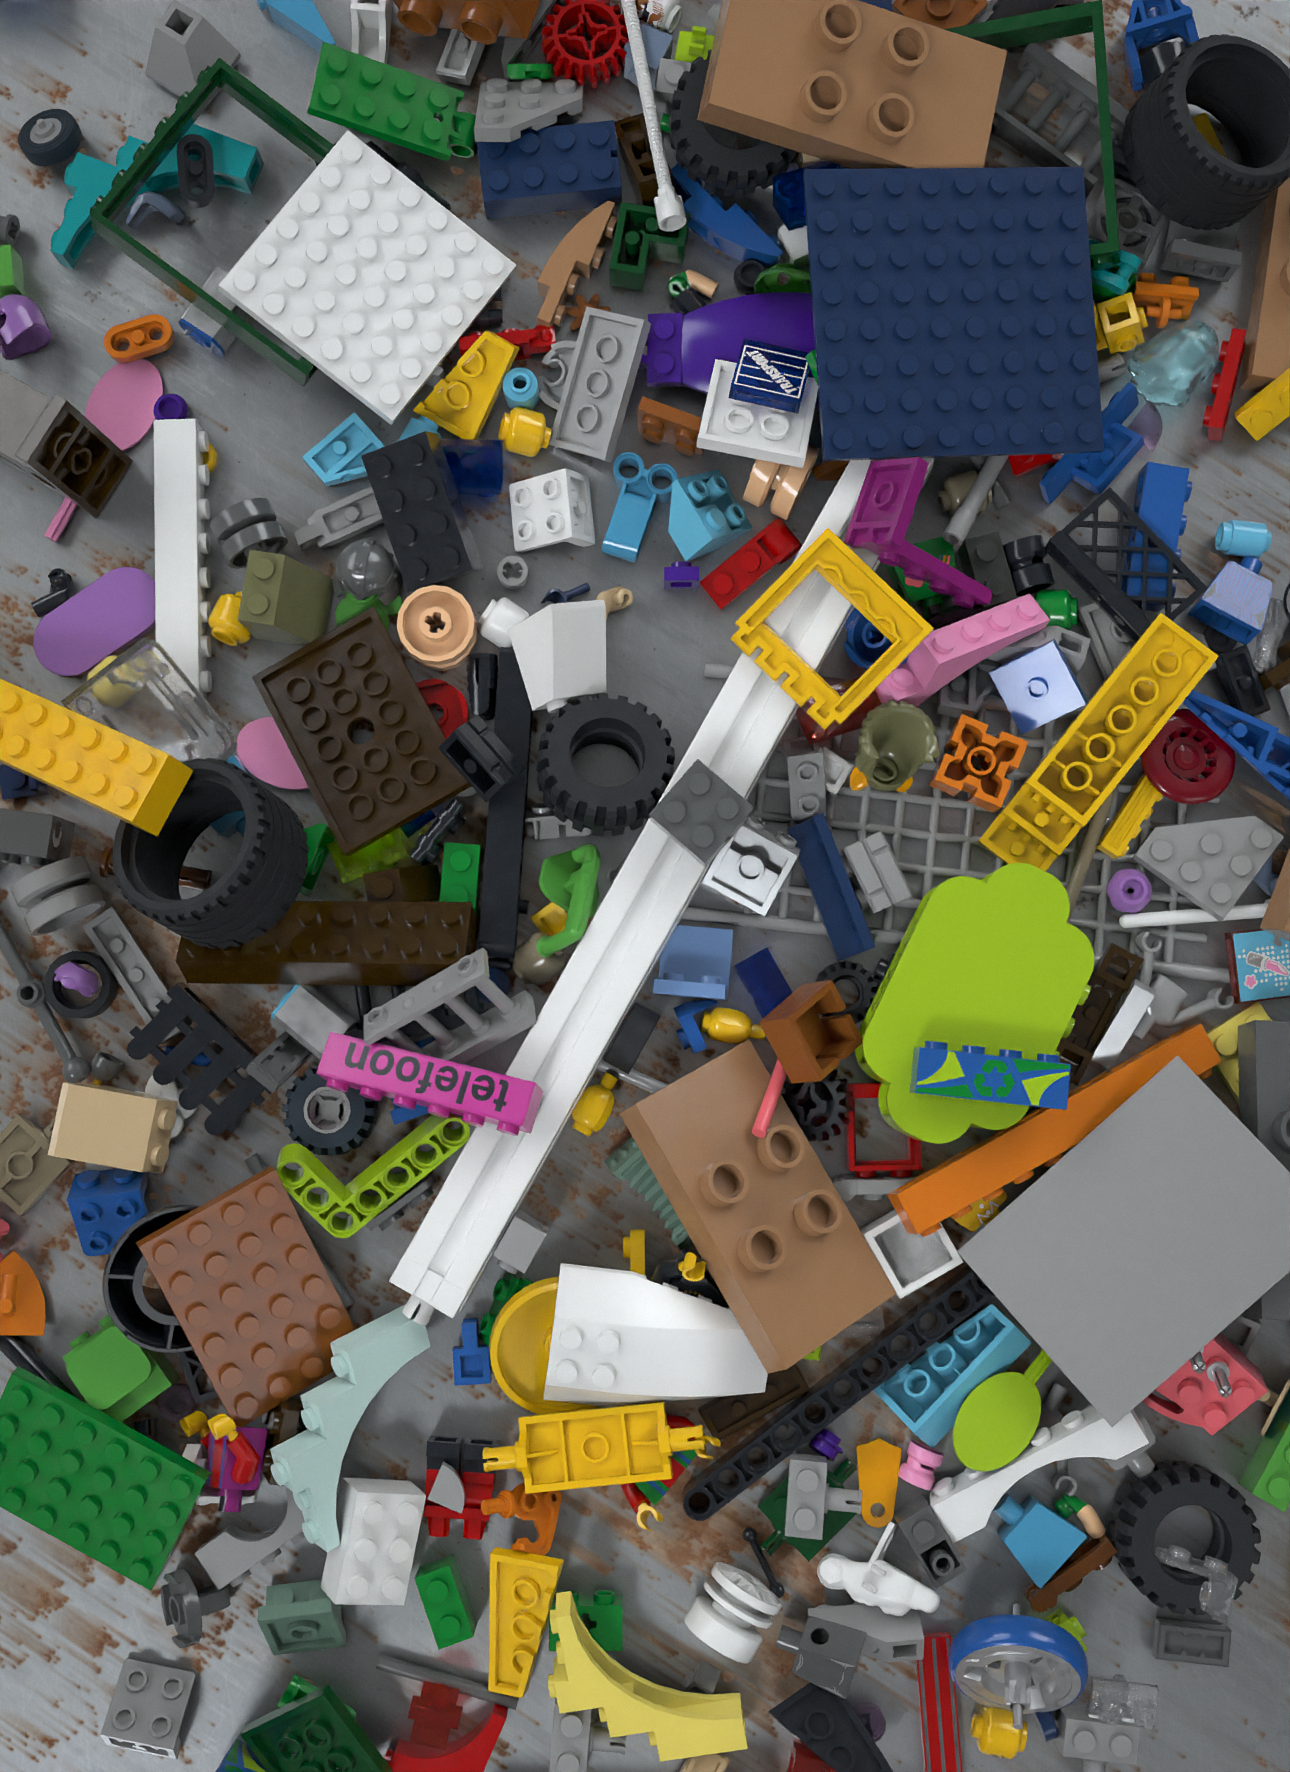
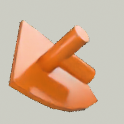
M12 1251L0 1263V1336H44L46 1311L45 1298L40 1282L29 1264L15 1251Z

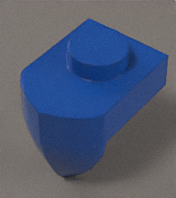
M694 1000L673 1008L682 1027L676 1030V1033L684 1050L691 1047L693 1054L707 1048L693 1015L718 1004L717 1000Z

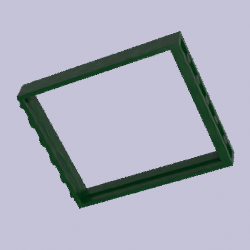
M1102 0L945 29L1001 49L1093 32L1108 242L1089 245L1090 265L1092 270L1102 271L1103 268H1111L1113 264H1119L1120 249Z
M218 58L212 67L207 65L206 69L200 72L194 89L190 93L185 91L180 96L175 106L176 111L171 117L161 119L154 131L155 136L148 145L142 143L133 156L134 162L127 170L121 169L116 174L111 184L112 189L105 197L100 195L96 199L95 204L90 208L92 230L304 387L318 370L315 365L303 356L299 361L113 223L221 89L320 164L334 147L333 144L221 58Z

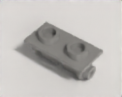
M545 802L532 805V808L526 809V822L533 821V823L526 824L528 837H535V840L560 838L559 825H566L567 837L591 835V832H593L592 829L584 828L582 832L572 829L573 822L569 819L564 823L555 817L556 807L550 809L546 806Z

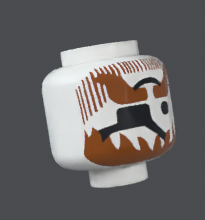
M635 0L640 26L643 23L664 33H672L683 13L680 0Z

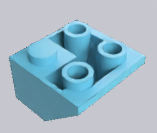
M718 469L678 478L672 483L668 532L685 561L707 556L753 528L747 519L745 510L738 504L729 488L727 480Z

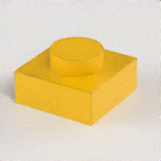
M551 901L536 911L530 919L540 932L551 936L565 929L568 912Z

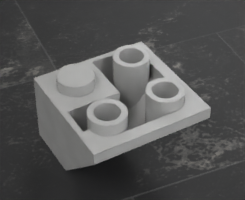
M173 0L155 27L145 74L148 78L180 97L185 91L190 93L194 89L200 72L204 71L207 65L212 67L217 59L221 58L233 68L241 55L203 16L180 2Z

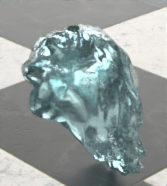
M1187 320L1162 330L1148 343L1136 347L1134 355L1128 360L1127 369L1132 375L1129 381L1136 385L1137 394L1143 395L1145 402L1154 406H1161L1163 404L1164 406L1177 405L1178 407H1184L1190 401L1191 394L1195 391L1198 384L1208 380L1209 374L1217 365L1219 341L1215 330L1206 323Z

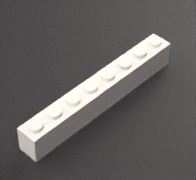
M196 419L154 420L156 697L164 703L207 702V692L212 690L211 672L207 671L206 657H211L212 653L211 639L209 636H206V623H208L211 614L210 603L206 601V588H210L211 575L209 568L205 567V554L210 553V537L208 533H205V520L210 518V506L208 499L204 498V486L209 485L210 475L207 464H203V452L209 451V437L207 431L203 430Z

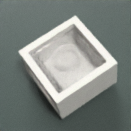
M895 1209L860 1229L900 1299L963 1263L943 1226L925 1237H922L920 1233L909 1234L905 1230Z

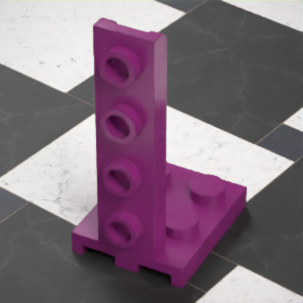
M920 457L870 461L844 543L853 549H868L878 555L877 560L889 566H898L904 570L903 575L919 581L923 580L929 584L928 588L931 591L944 595L948 594L953 597V603L958 606L973 608L974 604H990L992 591L988 587L904 540L908 525L913 517V510L919 492L924 484V477L929 463Z

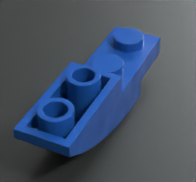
M678 163L671 169L675 193L681 195L685 213H690L689 228L695 234L721 252L742 262L755 260L766 269L781 264L783 255L781 244L772 234L766 235L759 227L756 217L749 210H743L735 203L725 211L722 201L715 194L709 195L702 187L700 179L695 183L687 176L688 170L684 167L681 168Z

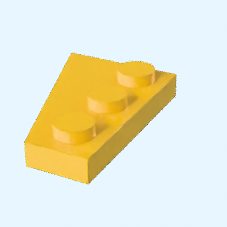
M485 331L457 361L458 364L434 386L432 393L423 402H420L413 411L425 416L468 443L476 444L503 386V379L509 372L520 348L490 331Z

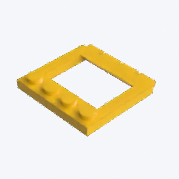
M827 528L735 622L739 629L730 640L748 657L760 648L763 652L754 660V663L774 682L786 673L789 677L782 683L780 688L800 707L804 706L812 698L815 703L806 713L826 730L834 721L841 725L933 632L934 628ZM814 570L823 576L893 643L842 696L764 622Z

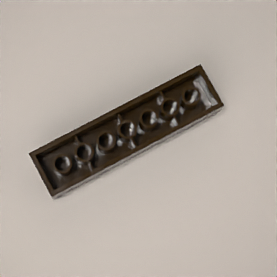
M295 901L287 911V914L273 928H270L261 937H257L249 943H243L241 946H230L227 949L219 947L212 949L206 946H199L181 936L175 961L187 983L416 986L457 963L464 956L475 952L478 922L472 902Z

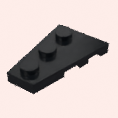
M810 1682L768 1711V1714L835 1772H893L847 1698L843 1699Z

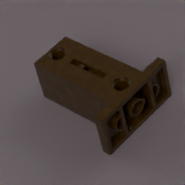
M0 370V461L68 498L85 513L97 519L133 460L66 399L56 394L52 399Z

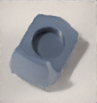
M145 191L142 194H138L127 216L126 224L131 228H136L147 215L153 211H158L179 225L186 218V214L179 206L165 196Z

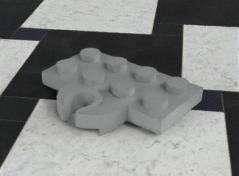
M586 306L577 341L562 340L551 344L552 349L545 355L542 363L553 368L561 366V377L556 382H553L551 378L538 375L539 397L545 404L557 410L548 445L612 462L651 323L643 319Z

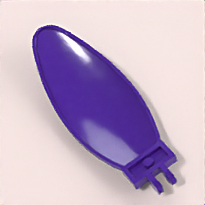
M759 293L716 302L685 315L683 313L648 314V322L651 323L645 344L647 346V355L642 354L639 368L647 367L648 387H677L684 385L708 395L715 359L740 364L745 345L805 358L807 354L815 350L811 293ZM746 347L744 354L746 356H743L742 360L744 365L761 368V365L756 363L757 360L754 361L752 356L750 357L746 353L758 350L759 353L752 356L761 353V356L765 357L763 359L768 360V363H766L768 366L773 365L780 372L800 376L804 374L805 369L771 362L776 361L805 368L807 361L804 359ZM807 365L805 377L814 378L809 365ZM818 392L814 410H819Z

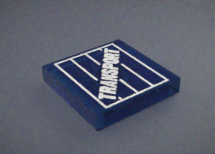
M744 338L728 398L799 414L810 369L805 359V356L809 353Z

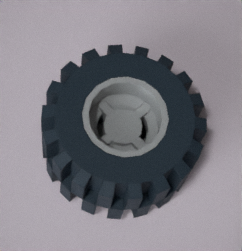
M310 1068L304 1071L305 1074L302 1077L297 1076L293 1081L294 1086L292 1089H287L285 1094L288 1099L286 1104H282V1112H286V1119H283L284 1126L288 1127L291 1132L288 1135L293 1141H297L317 1155H340L348 1153L352 1149H357L363 1144L362 1141L365 1138H369L372 1133L371 1128L373 1124H376L375 1109H378L377 1101L359 1095L360 1090L348 1087L347 1092L331 1089L326 1086L327 1081L316 1074L318 1068Z

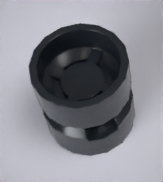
M1041 535L1023 537L1003 545L1017 597L1034 594L1038 590L1050 588L1055 584L1051 565L1043 560L1047 556V551Z

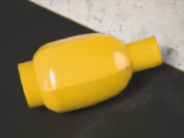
M716 1007L711 1012L703 1011L700 1031L706 1032L711 1040L732 1044L745 1042L749 1037L764 1040L765 1033L761 1026L752 1024L750 1017L743 1012L723 1007Z
M605 1072L599 1085H591L584 1091L572 1112L574 1120L572 1128L588 1137L591 1136L593 1131L597 1132L603 1128L614 1106V1096L611 1091L618 1080L616 1077Z

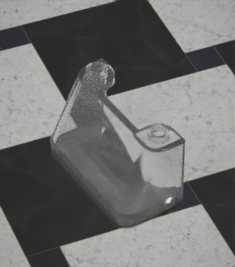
M150 638L139 640L60 701L67 709L94 721L102 717L110 728L170 754L180 762L191 761L194 758H214L226 761L237 748L236 738L230 728L163 647Z

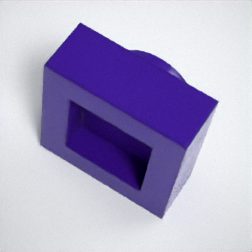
M679 561L671 563V567H664V589L699 588V566H692L690 562Z

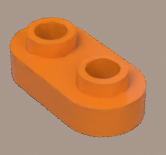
M151 314L110 328L104 337V347L113 360L119 363H130L168 350L174 342L175 333L165 317ZM155 333H163L159 340H153ZM123 343H130L127 350H120V346Z

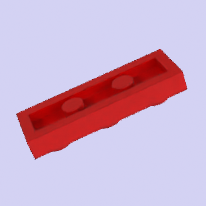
M1232 328L1229 341L1223 340L1219 362L1224 363L1221 373L1214 374L1211 394H1215L1213 406H1206L1203 418V427H1208V440L1220 442L1223 440L1246 347L1245 329Z

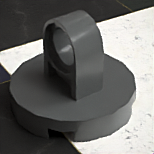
M184 1569L167 1573L163 1578L168 1584L161 1586V1602L166 1626L174 1624L178 1634L172 1637V1640L179 1648L198 1644L202 1636V1616L223 1610L231 1605L228 1585L218 1590L216 1585L196 1590L192 1579Z

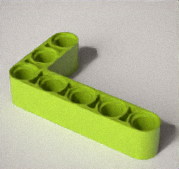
M450 1113L449 1118L431 1115L346 1186L301 1144H288L281 1149L278 1155L276 1172L285 1190L331 1235L337 1238H348L462 1147L469 1139L470 1124L462 1121L463 1116ZM451 1121H456L462 1124L457 1129H449L445 1127V1125ZM422 1144H429L434 1147L426 1152L417 1149ZM294 1162L301 1165V1168L292 1170L285 1165ZM402 1167L406 1171L401 1174H395L390 1169ZM319 1187L323 1188L327 1192L323 1194H315L310 1190ZM372 1189L377 1191L378 1194L367 1196L362 1192ZM339 1212H346L351 1216L348 1218H339L335 1214Z

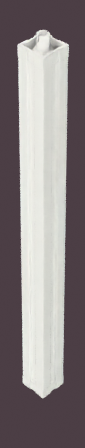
M922 458L929 463L924 477V484L932 471L933 462L936 458ZM890 459L850 460L793 563L827 528L844 542L870 461ZM848 546L874 572L880 564V561L877 560L878 555L866 548L853 549ZM814 570L764 622L813 670L819 673L855 607L823 576ZM760 648L750 657L742 652L659 802L697 759L745 800H748L800 707L780 688L782 683L789 677L786 673L774 682L754 663V660L763 652ZM650 818L538 1015L536 1024L532 1026L505 1074L535 1082L544 1091L531 1134L519 1131L518 1136L508 1135L496 1130L498 1125L484 1122L483 1127H475L389 1282L411 1294L408 1302L402 1309V1313L407 1318L411 1319L414 1312L421 1305L413 1320L420 1325L428 1324L434 1309L454 1318L465 1307L506 1230L570 1119L579 1099L589 1085L714 861L713 859L705 868L653 823Z

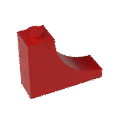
M493 1704L487 1716L472 1731L447 1743L423 1745L407 1742L399 1738L395 1750L392 1751L387 1748L383 1758L392 1768V1772H484L506 1721L508 1708Z

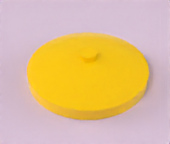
M559 1276L534 1282L511 1297L495 1319L490 1335V1360L499 1386L516 1404L537 1414L593 1409L597 1407L595 1405L543 1399Z

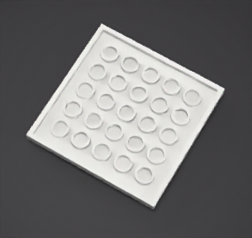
M347 130L220 282L218 291L392 425L457 344L459 338L465 334L516 268V264Z

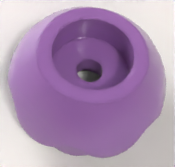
M1122 869L1116 872L1106 888L1112 906L1121 912H1139L1146 907L1152 896V886L1149 879L1142 872L1134 869ZM1129 887L1133 889L1132 894H1129L1127 891Z
M71 961L62 964L55 970L56 976L54 981H60L65 988L78 990L81 995L89 997L93 993H97L98 977L91 970Z

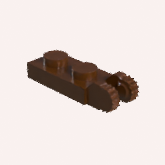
M1104 1534L1097 1539L1089 1537L1081 1543L1041 1589L1033 1580L1031 1584L1028 1583V1586H1025L1024 1595L1035 1612L1044 1613L1048 1608H1053L1057 1604L1058 1595L1064 1591H1073L1082 1583L1083 1577L1091 1571H1098L1109 1565L1112 1561V1556L1118 1552Z

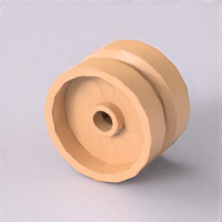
M808 444L803 468L756 459L742 500L760 507L765 504L773 489L775 494L770 505L771 513L788 520L807 483L820 449Z
M431 585L417 589L405 599L398 611L397 630L400 641L413 660L428 670L444 672L458 668L466 662V656L473 654L477 647L479 630L472 608L462 594L449 587ZM437 626H443V627H444L443 630H441V629L438 628L437 633H433V630H434L435 627H437Z

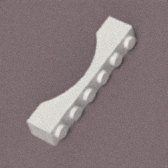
M1093 1406L1081 1412L1078 1410L1072 1411L1054 1426L1037 1429L1027 1447L1013 1461L1003 1467L984 1472L966 1468L963 1473L953 1478L945 1477L936 1482L932 1490H929L930 1506L951 1541L955 1543L984 1528L992 1510L1002 1495L1015 1482L1031 1471L1054 1461L1074 1457H1100L1117 1460L1149 1444L1145 1429L1133 1409L1113 1427L1108 1424Z

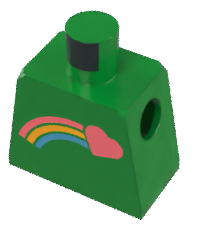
M943 536L913 544L956 569L953 545L945 541ZM884 564L897 594L912 608L922 606L926 619L944 610L943 600L952 598L948 594L944 595L931 591L928 588L929 584L923 580L919 581L903 575L904 570L900 567Z

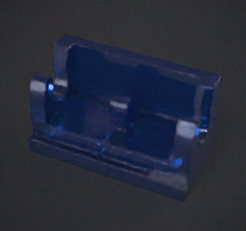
M767 947L733 966L762 1019L793 993Z

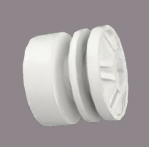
M717 1562L711 1570L714 1579L708 1578L704 1582V1589L713 1599L704 1596L696 1597L684 1618L685 1624L700 1640L714 1650L737 1662L747 1664L752 1661L763 1641L762 1635L754 1626L764 1629L770 1628L773 1623L770 1615H777L782 1607V1603L772 1591L751 1574L729 1564Z

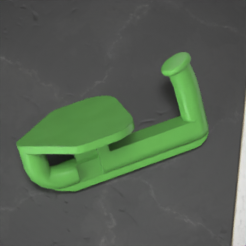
M586 843L574 850L550 856L543 861L539 876L541 891L550 901L566 910L568 915L563 931L551 937L542 936L538 939L536 948L542 957H550L553 953L580 940L586 930L588 919L594 916L599 899L596 880L601 856L597 846L594 844Z

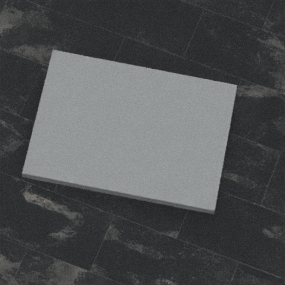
M1177 1055L963 1245L957 1253L1108 1424L1113 1427L1290 1272V1172Z

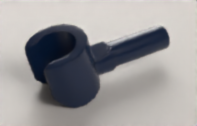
M588 583L564 592L557 588L550 589L541 601V604L546 601H551L554 604L566 603L572 598L590 591V586Z

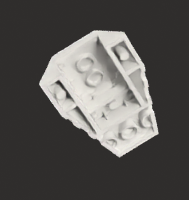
M561 1263L544 1400L612 1407L765 1392L768 1374L730 1307L727 1309L713 1304L711 1299L700 1295L696 1298L678 1291V1287L664 1282L660 1285L649 1281L645 1275L636 1272Z

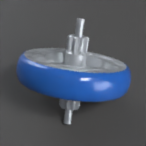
M1021 1604L1013 1605V1615H994L970 1622L956 1633L949 1647L948 1667L951 1678L957 1688L965 1696L985 1707L1013 1712V1728L1015 1729L1023 1728V1714L1051 1712L1074 1702L1084 1691L1088 1679V1661L1079 1641L1070 1632L1052 1622L1022 1615Z

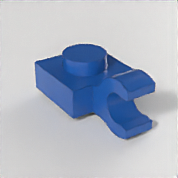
M478 1318L463 1319V1346H454L452 1349L454 1385L490 1384L492 1381L490 1350L486 1344L479 1345Z

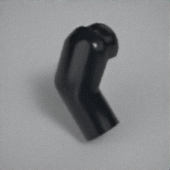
M53 569L48 575L51 583L49 594L31 602L32 608L39 618L69 600L73 579L64 569Z

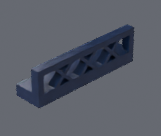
M824 813L813 816L811 820L787 828L788 835L797 841L795 846L801 849L797 859L837 962L874 948L875 944Z

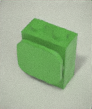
M107 1315L98 1322L102 1328L92 1336L86 1331L70 1342L69 1345L72 1350L62 1358L67 1364L69 1377L87 1403L117 1421L123 1422L181 1378L163 1352L148 1350L131 1342L116 1327L110 1316Z

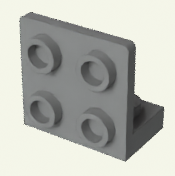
M126 1659L123 1663L100 1734L105 1744L177 1759L181 1748V1741L178 1735L196 1679L195 1674L189 1671Z

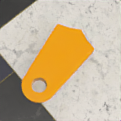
M881 1438L856 1446L859 1489H862L861 1515L868 1525L875 1528L886 1526L894 1516L902 1452L900 1447L889 1444ZM875 1503L882 1504L884 1508L883 1513L879 1516H874L870 1512L871 1506Z

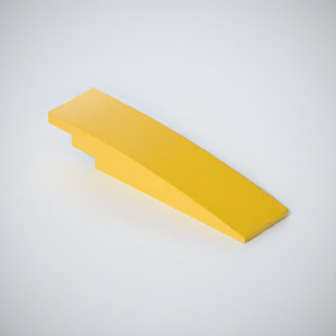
M1160 613L977 842L1007 865L1011 863H1027L1046 871L1053 861L1061 855L1080 829L1087 824L1219 656L1164 614Z

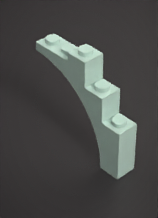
M403 1306L330 1342L333 1353L331 1365L337 1377L300 1395L304 1408L301 1411V1417L307 1430L270 1449L274 1462L271 1465L272 1475L278 1485H284L293 1492L295 1503L303 1513L305 1522L302 1523V1530L306 1539L311 1544H317L326 1552L340 1545L336 1522L337 1485L342 1460L356 1425L368 1404L386 1381L409 1360L431 1347L426 1326L413 1321L418 1312L415 1311L411 1319H409L402 1313Z

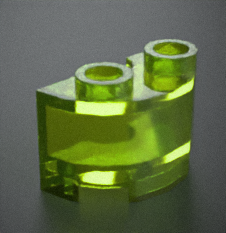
M397 829L349 857L343 854L337 840L327 844L343 884L352 883L355 879L362 877L363 874L387 870L397 865L398 860L408 858V853Z

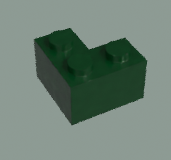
M621 202L609 265L610 285L643 291L649 258L683 264L689 233L690 213H685L687 222L682 228L675 231H663L659 228L655 207Z

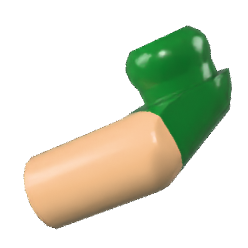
M689 269L671 277L668 281L667 290L671 296L676 297L685 289L693 288L696 292L712 299L719 283L695 270Z
M1067 1493L1061 1494V1499L1054 1502V1507L1063 1518H1069L1074 1513L1092 1539L1100 1538L1105 1534L1106 1528L1094 1508L1077 1496H1068Z

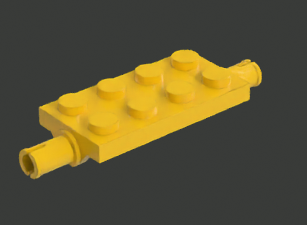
M665 1401L520 1416L518 1418L519 1441H516L515 1445L484 1447L483 1459H498L487 1460V1462L483 1463L485 1472L517 1468L518 1472L522 1471L525 1494L672 1479L671 1456L673 1452L696 1449L705 1450V1438L690 1439L703 1436L704 1427L699 1425L671 1429L667 1425Z

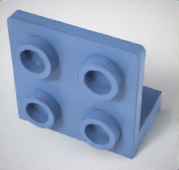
M677 925L660 956L659 977L654 979L653 993L657 995L728 1001L734 932L731 929Z

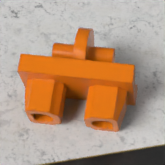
M1142 272L1136 281L1132 296L1136 308L1143 306L1145 316L1155 317L1156 328L1164 329L1168 319L1189 320L1193 304L1199 297V288L1191 287L1189 277L1176 276L1170 279L1169 284H1158L1154 273Z

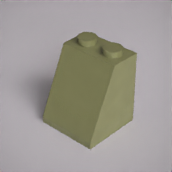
M249 550L238 621L255 639L306 646L327 633L334 591L332 587L333 579L286 555Z

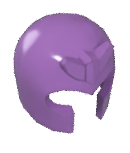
M11 294L0 299V352L6 360H14L25 354L37 352L49 344L52 333L42 310L32 299L20 294Z

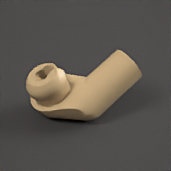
M620 586L599 593L596 600H604L607 620L609 613L630 606L633 602V594L629 589Z

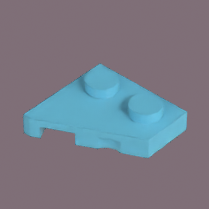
M354 412L302 458L326 486H331L368 476L361 455L385 446Z

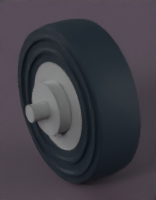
M49 109L36 114L23 125L18 135V144L25 157L32 164L52 166L66 160L77 150L82 139V133L75 118L68 111Z

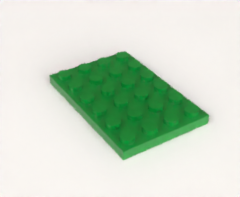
M18 1366L11 1373L0 1398V1507L151 1591L157 1583L211 1472Z

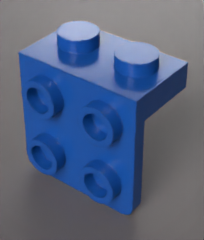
M116 1168L102 1171L88 1170L75 1174L67 1202L85 1255L98 1256L110 1254L122 1234L136 1221L148 1215L144 1200L149 1179L148 1172Z

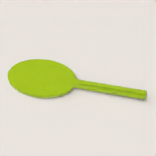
M1043 1349L1024 1374L1004 1372L994 1375L979 1384L961 1405L954 1422L952 1441L956 1456L967 1468L984 1472L1003 1467L1013 1461L1031 1441L1041 1415V1399L1035 1383L1053 1361Z

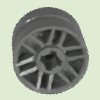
M252 498L241 501L221 511L212 519L210 527L217 542L222 545L221 550L229 567L234 569L246 568L249 550L278 554L287 545V537L280 523L276 522V514L268 499Z

